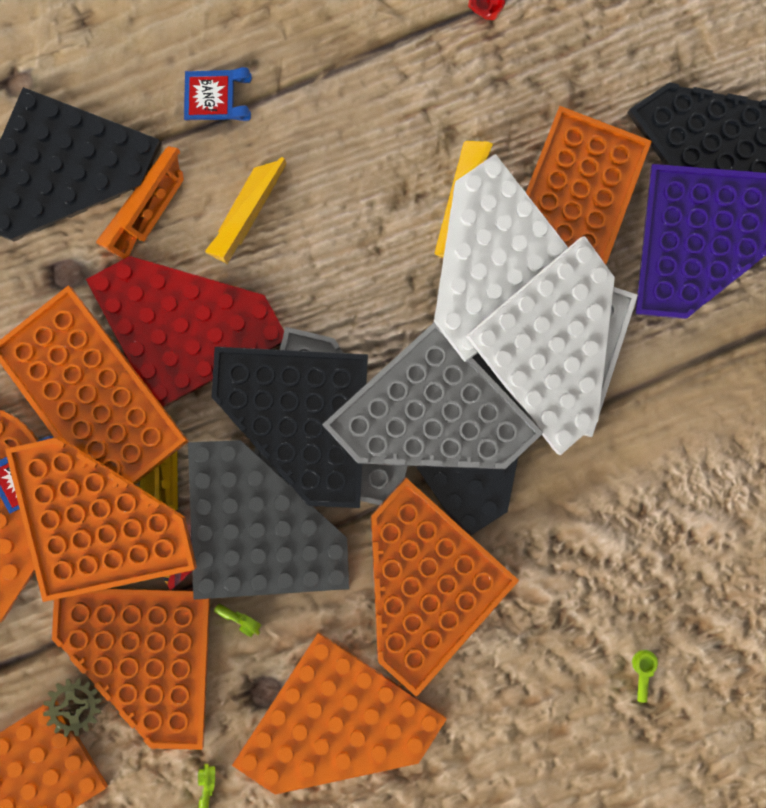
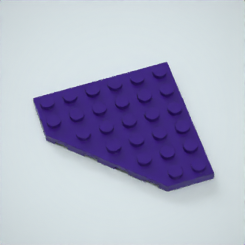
M660 164L651 165L635 314L687 319L766 256V173Z

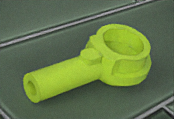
M220 603L216 606L214 612L226 620H233L241 625L238 629L239 631L251 638L253 634L259 636V629L262 626L259 622L238 611L235 613Z
M640 650L632 658V667L639 674L637 701L642 703L648 702L649 677L654 676L658 666L655 654L649 650Z
M204 764L203 769L198 770V786H202L199 808H209L210 796H212L214 791L215 766H209V764Z

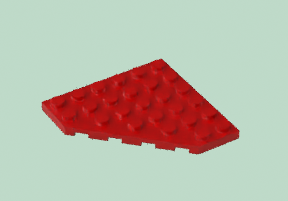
M132 256L86 279L131 366L163 408L212 382L215 347L272 350L282 343L284 329L266 296Z

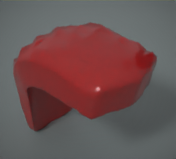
M469 0L468 7L487 20H496L505 6V0Z

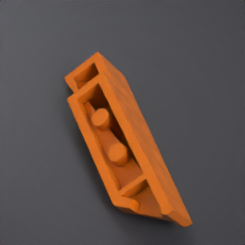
M168 146L146 174L142 184L133 191L97 239L96 243L121 259L129 257L137 239L143 242L146 240L184 181L183 171L179 170L178 154H180V150L178 148Z

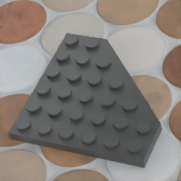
M241 440L188 442L191 543L197 568L192 570L194 600L349 589L347 537L313 506H308L299 494Z

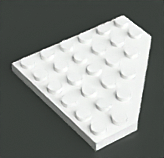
M496 154L455 181L434 322L464 362L478 353L466 335L568 248Z
M585 236L575 241L466 335L522 410L543 432L542 435L549 445L559 455H562L598 422L615 277Z

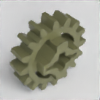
M70 678L66 679V686L63 687L60 683H57L56 688L58 691L48 692L52 699L51 701H44L43 705L48 706L49 710L45 711L43 716L51 717L47 722V726L55 724V733L63 729L64 737H67L70 731H74L75 736H79L80 728L87 732L89 731V722L96 724L97 719L93 715L94 713H101V709L96 708V704L102 700L101 698H94V695L98 692L97 689L91 691L88 689L91 682L88 681L83 686L81 685V678H77L75 684H72ZM75 689L83 691L89 698L82 699L78 697ZM65 691L66 699L61 705L55 706L56 699ZM69 700H74L75 704L85 703V705L76 709V714H72L70 710H60L69 705ZM91 708L87 718L80 723L82 711ZM63 715L68 718L70 725L62 723L57 716Z

